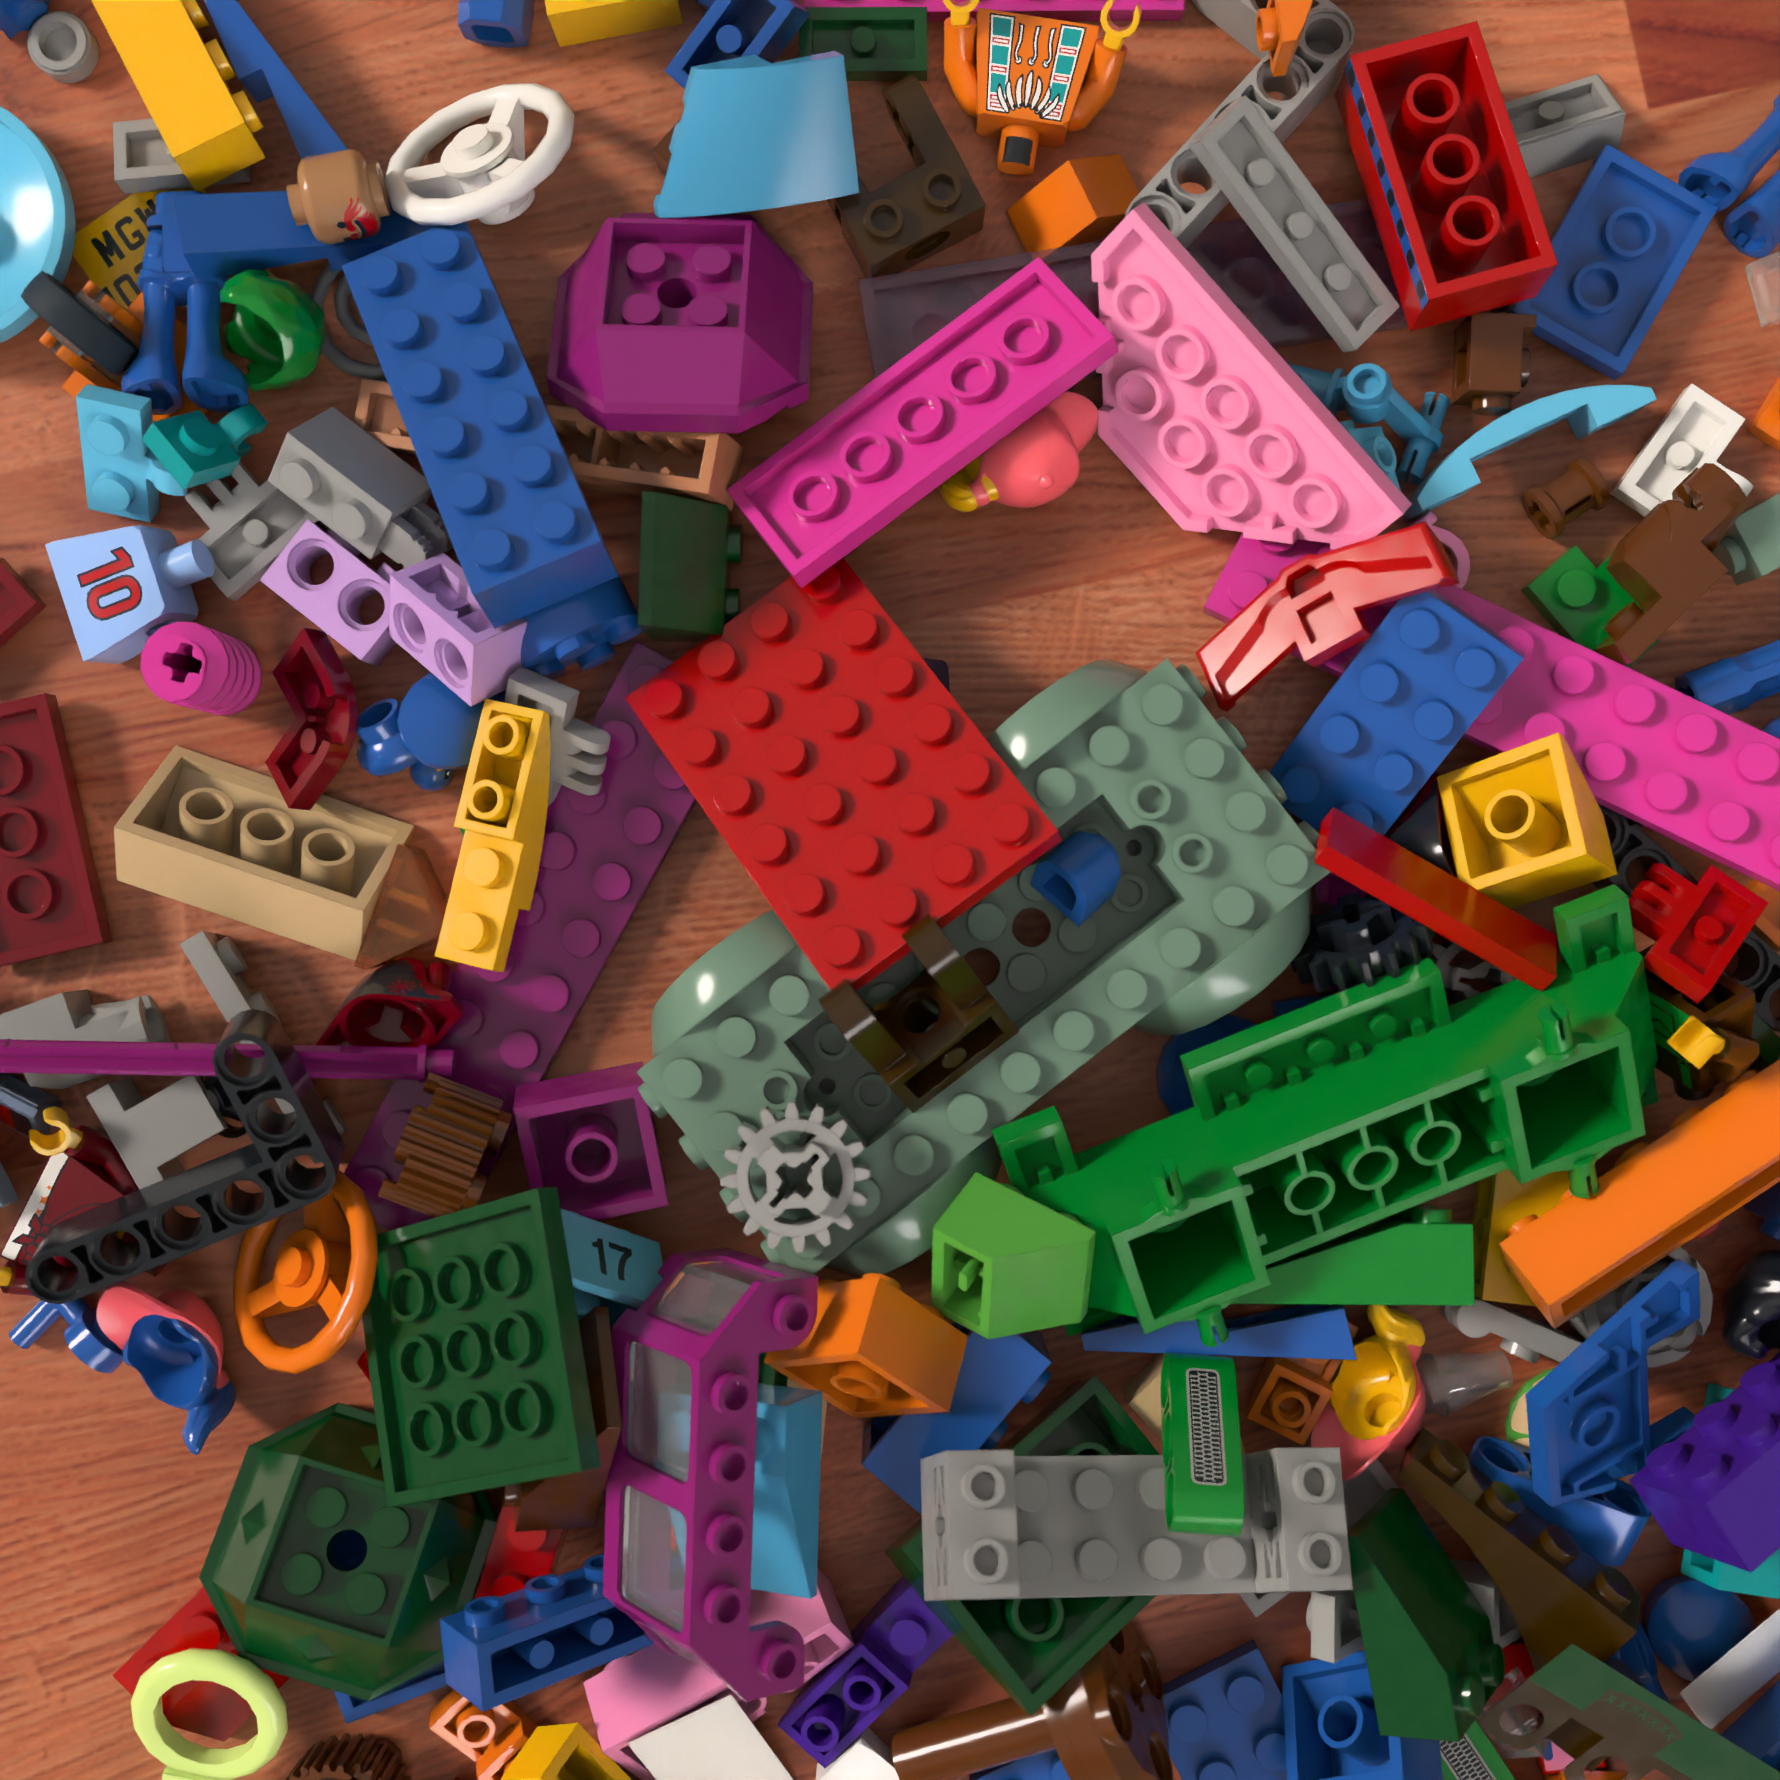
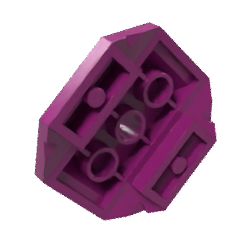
M623 213L619 218H607L587 250L558 278L546 376L550 395L565 405L570 403L583 416L606 431L741 433L766 421L785 406L791 409L809 400L814 304L813 282L751 215L658 218L655 213Z

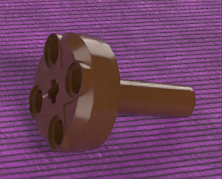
M1127 1623L1032 1716L1027 1715L1014 1699L1009 1697L895 1732L892 1739V1758L896 1773L900 1780H952L1056 1749L1071 1780H1173V1769L1169 1756L1168 1727L1163 1705L1164 1686L1158 1663L1151 1649L1146 1644L1141 1643L1134 1629Z

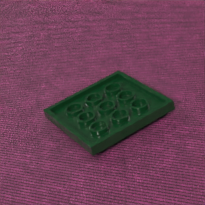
M557 1187L532 1189L378 1234L379 1259L371 1298L362 1315L387 1507L390 1508L600 1468V1455Z

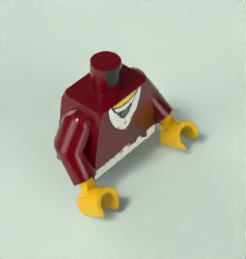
M53 1106L43 1111L44 1121L60 1128L57 1133L44 1135L37 1130H29L32 1148L39 1154L49 1156L0 1253L1 1257L9 1260L4 1266H0V1288L5 1294L35 1296L28 1289L25 1280L26 1267L51 1227L61 1221L139 1190L110 1137L85 1125H80L75 1129L72 1128L67 1113L59 1107ZM114 1231V1234L125 1242H139L134 1235L128 1232ZM53 1257L63 1266L77 1267L71 1260L65 1257ZM167 1263L145 1272L156 1277L165 1268Z

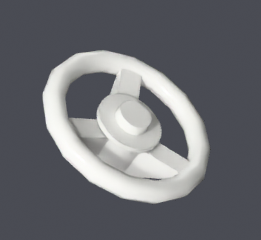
M537 83L503 84L469 94L434 113L408 134L390 158L384 181L392 209L399 215L420 225H455L477 218L484 224L496 225L516 218L532 204L535 198L534 188L553 173L571 147L575 124L574 113L559 92ZM524 110H534L546 116L549 121L546 135L535 151L525 160ZM490 116L487 124L472 125L460 131L445 148L440 163L418 167L427 153L451 133L479 118Z

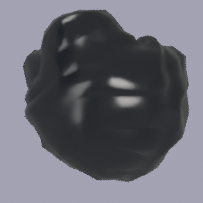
M1778 1250L1760 1252L1744 1263L1737 1271L1728 1292L1723 1297L1724 1326L1722 1337L1728 1348L1750 1359L1761 1360L1767 1355L1768 1351L1773 1349L1780 1350V1251Z

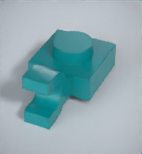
M253 404L233 410L216 424H211L201 410L152 422L142 441L184 490L230 476L240 462V457L246 456L252 448L245 439L250 435L263 432L268 422Z

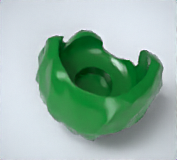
M248 269L225 282L224 287L219 291L221 303H232L235 306L230 322L226 323L223 327L222 338L227 350L252 362L248 363L247 370L249 373L245 375L248 386L253 391L286 388L290 384L301 381L308 376L318 364L321 346L325 337L324 313L317 302L297 283L280 279L264 269Z

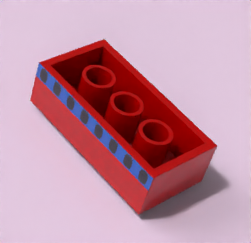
M1474 21L1349 55L1334 96L1410 332L1535 298L1558 266V262L1478 22Z

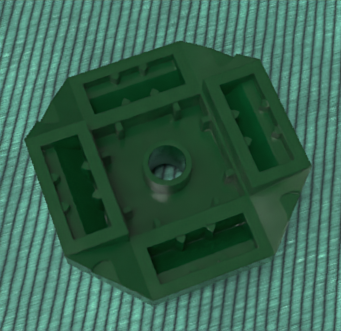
M336 1403L248 1446L199 1578L240 1657L250 1660L258 1668L371 1701L444 1660L440 1618L463 1611L464 1606L474 1599L498 1519L485 1490L388 1508L375 1414L342 1403ZM347 1530L359 1532L367 1543V1554L364 1561L353 1570L340 1566L335 1560L333 1552L337 1538Z

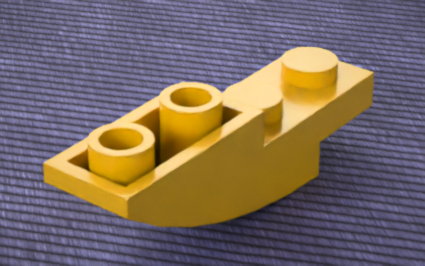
M485 699L454 823V827L465 829L435 957L491 971L504 972L519 909L527 911L531 909L544 842L551 760L550 714L545 711Z

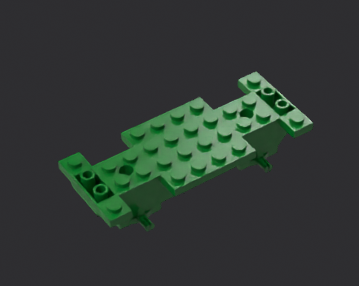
M1612 884L1553 908L1562 961L1557 963V977L1542 992L1516 979L1448 1006L1441 971L1428 957L1421 960L1418 965H1407L1400 968L1401 976L1396 979L1386 974L1376 978L1375 986L1367 987L1364 983L1180 1055L1195 1107L1073 1155L1062 1120L1054 1105L991 1130L1013 1187L1018 1189L1024 1196L1058 1213L1072 1215L1084 1226L1096 1231L1087 1313L1081 1322L1063 1325L1068 1337L1122 1315L1137 1317L1144 1334L1175 1322L1196 1320L1200 1339L1204 1345L1208 1347L1217 1346L1212 1327L1221 1344H1224L1229 1338V1331L1225 1325L1221 1310L1240 1296L1270 1285L1266 1265L1507 1169L1513 1173L1521 1184L1551 1172L1568 1171L1569 1188L1572 1195L1578 1198H1589L1588 1189L1593 1195H1596L1600 1190L1595 1168L1596 1160L1614 1147L1646 1135L1642 1108L1659 1101L1654 1073L1658 1055L1643 956L1636 950L1628 896L1615 884Z

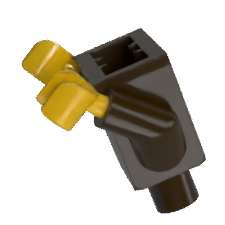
M1653 945L1639 952L1643 959ZM1645 968L1658 1055L1655 1068L1673 1079L1675 1093L1685 1100H1702L1713 1093L1714 1086L1717 1084L1738 1079L1760 1054L1759 1044L1752 1037L1755 992L1722 973L1711 991L1697 1004Z

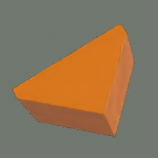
M1120 154L1070 159L1008 208L1006 215L1029 262L1039 257L1045 264H1048L1112 232L1125 218L1128 206L1139 194V191Z

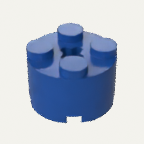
M619 574L614 579L522 617L527 621V627L521 646V666L554 680L566 671L565 667L578 662L583 671L603 664L616 655L612 645L625 642L640 634L643 630L638 626V611Z

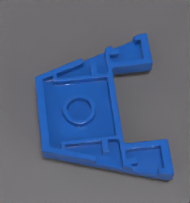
M1681 1259L1672 1262L1526 1393L1533 1492L1551 1507L1614 1490L1617 1483L1614 1479L1638 1473L1646 1466V1459L1653 1450L1663 1444L1674 1442L1694 1425L1693 1419L1696 1415L1684 1406L1650 1425L1648 1349L1657 1342L1700 1319L1699 1272Z

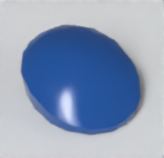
M430 672L413 684L400 703L397 725L401 741L410 754L426 766L447 770L468 767L484 701L469 706ZM506 690L488 699L505 703Z
M1685 1575L1661 1581L1650 1592L1643 1605L1642 1625L1654 1652L1664 1665L1681 1678L1689 1681H1694L1755 1630L1754 1618L1749 1607L1733 1592L1717 1590Z

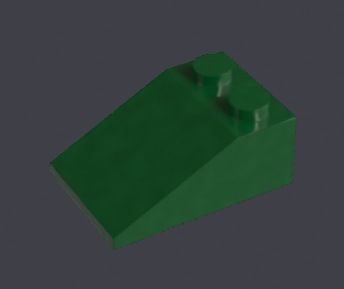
M1390 1488L1347 1532L1352 1585L1380 1735L1460 1742L1476 1717L1482 1714L1484 1706L1497 1687L1503 1683L1505 1676L1503 1650L1499 1644H1494L1488 1615L1404 1489Z

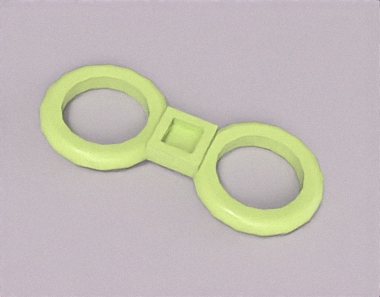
M191 1648L162 1657L140 1676L131 1698L134 1730L147 1751L166 1765L162 1774V1780H234L235 1778L253 1774L278 1754L288 1731L286 1702L272 1678L250 1660L224 1650ZM191 1680L213 1681L226 1686L248 1701L257 1717L258 1734L246 1744L229 1749L206 1748L190 1742L171 1727L163 1713L161 1696L173 1685Z

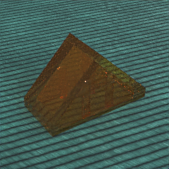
M397 845L354 966L364 970L380 968L393 960L410 955L439 940L448 899L425 849L414 845Z

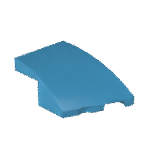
M830 51L770 63L754 54L691 67L682 98L684 111L681 120L675 125L669 146L671 158L660 195H656L653 204L655 215L658 218H682L749 212L860 193L844 55L836 51Z

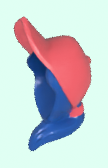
M118 1282L108 1286L99 1299L96 1309L97 1322L100 1329L123 1351L125 1363L138 1370L155 1398L172 1407L187 1411V1419L182 1429V1436L188 1450L194 1455H198L208 1435L228 1416L236 1400L235 1387L229 1380L225 1370L222 1369L224 1334L220 1321L212 1308L202 1298H199L196 1293L187 1289H173L153 1297L125 1282Z

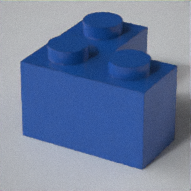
M715 0L667 66L665 72L685 89L690 69L693 66L754 54L770 63H774L811 13L796 0Z

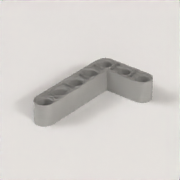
M1191 0L1193 5L1202 14L1261 61L1131 201L1126 210L1125 217L1132 209L1144 202L1185 249L1188 248L1230 202L1188 145L1234 100L1245 95L1281 144L1292 134L1337 84L1354 42L1355 30L1352 20L1330 0H1313L1294 59L1286 75L1272 77L1269 52H1260L1256 40L1258 9L1266 8L1268 0ZM1315 40H1324L1331 44L1334 53L1318 54L1312 51L1307 46V43ZM1271 91L1280 92L1286 95L1289 100H1275L1269 97L1267 93ZM1187 182L1197 183L1203 186L1207 192L1192 194L1185 191L1180 185Z

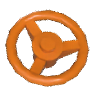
M338 1170L335 1184L328 1195L304 1206L303 1229L294 1232L284 1242L276 1258L273 1280L260 1288L259 1277L265 1249L278 1221L283 1215L246 1230L241 1240L233 1276L234 1317L244 1346L269 1370L297 1374L330 1360L354 1334L370 1301L379 1259L376 1219L364 1191L340 1170ZM334 1198H335L338 1202H340L341 1207H342V1209H343V1212H344V1214H345V1217H346V1219H347V1221H348V1224H347V1222H346V1220H345L343 1214L341 1213V1211H340V1209H339L337 1203L335 1202ZM321 1305L330 1320L312 1341L299 1347L280 1345L269 1334L263 1318Z

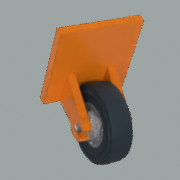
M41 271L26 286L21 297L35 313L51 325L39 341L54 352L58 358L75 369L61 387L75 399L76 395L87 384L122 392L123 375L137 357L144 318L143 293L141 292L126 309L90 280L76 295L56 278ZM175 317V358L182 384L187 326ZM114 318L119 321L116 327L110 323ZM85 353V354L88 355L90 358L87 359V358H85V357L82 356V355ZM182 385L181 408L174 413L152 415L153 422L201 410L206 418H208L213 411L200 408L188 398Z

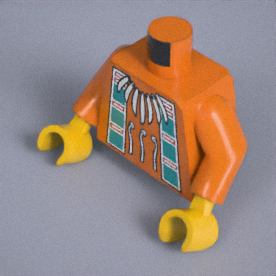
M943 0L947 9L951 11V17L944 21V72L960 109L966 114L975 117L976 134L981 137L1000 139L996 164L998 170L1014 176L1033 174L1038 145L1052 148L1063 147L1068 131L1085 129L1114 94L1127 53V47L1123 44L1124 38L1130 36L1136 30L1141 20L1142 10L1139 3H1137L1134 10L1133 22L1128 26L1118 27L1111 21L1109 15L1114 0H1107L1100 17L1102 28L1106 33L1105 37L1098 38L1100 26L979 7L975 20L970 17V11L976 8L980 0H966L963 2Z

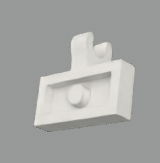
M1691 383L1682 391L1610 494L1645 517L1656 505L1666 500H1673V490L1695 468L1699 469L1704 463H1713L1727 472L1747 497L1754 486L1741 475L1730 471L1716 462L1745 421V418Z

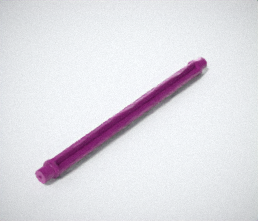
M0 1039V1073L217 1076L212 1060L218 1043ZM235 1044L237 1050L247 1057L258 1058L265 1055L258 1044ZM420 1044L419 1047L293 1045L310 1078L418 1080V1083H425L429 1072L447 1079H454L455 1050L430 1049L429 1044Z

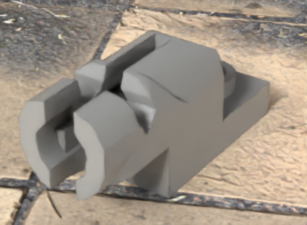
M88 989L69 991L0 1014V1039L171 1043L170 1033L164 1016L158 1005L148 994L126 1001L93 1004ZM23 1073L31 1087L66 1089L105 1075Z

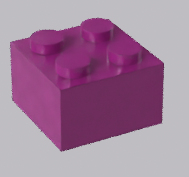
M643 1061L516 1086L513 1112L530 1190L557 1187L561 1209L575 1212L593 1220L669 1206L666 1175L653 1111L638 1091V1087L644 1083L637 1073L643 1067Z

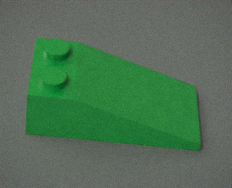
M1419 1204L1399 1212L1398 1216L1386 1217L1266 1265L1271 1284L1240 1296L1231 1303L1475 1306L1473 1224L1452 1219V1209L1437 1208V1205Z

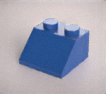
M1365 1650L1356 1651L1335 1664L1316 1659L1281 1666L1287 1780H1443L1439 1740L1380 1735Z

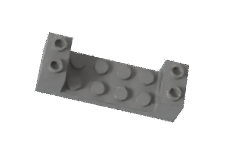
M1340 1447L1273 1448L1242 1454L1245 1502L1243 1526L1239 1537L1169 1532L1167 1530L1163 1455L1014 1456V1450H949L920 1459L924 1601L1353 1590Z

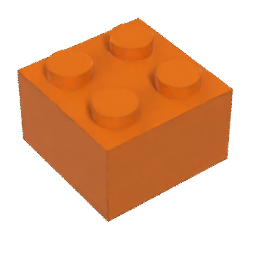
M867 1273L862 1276V1279L841 1282L829 1279L818 1280L817 1317L811 1333L796 1347L767 1352L764 1363L806 1389L823 1391L822 1399L853 1418L949 1412L968 1336L946 1322L945 1316L940 1314L935 1307L918 1303L903 1293L900 1283L893 1278L877 1273Z

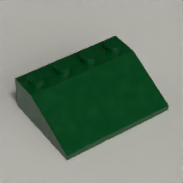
M1097 1375L1072 1383L998 1449L1014 1450V1456L1160 1455ZM922 1518L885 1550V1553L927 1607L1026 1714L1031 1716L1156 1596L924 1601Z

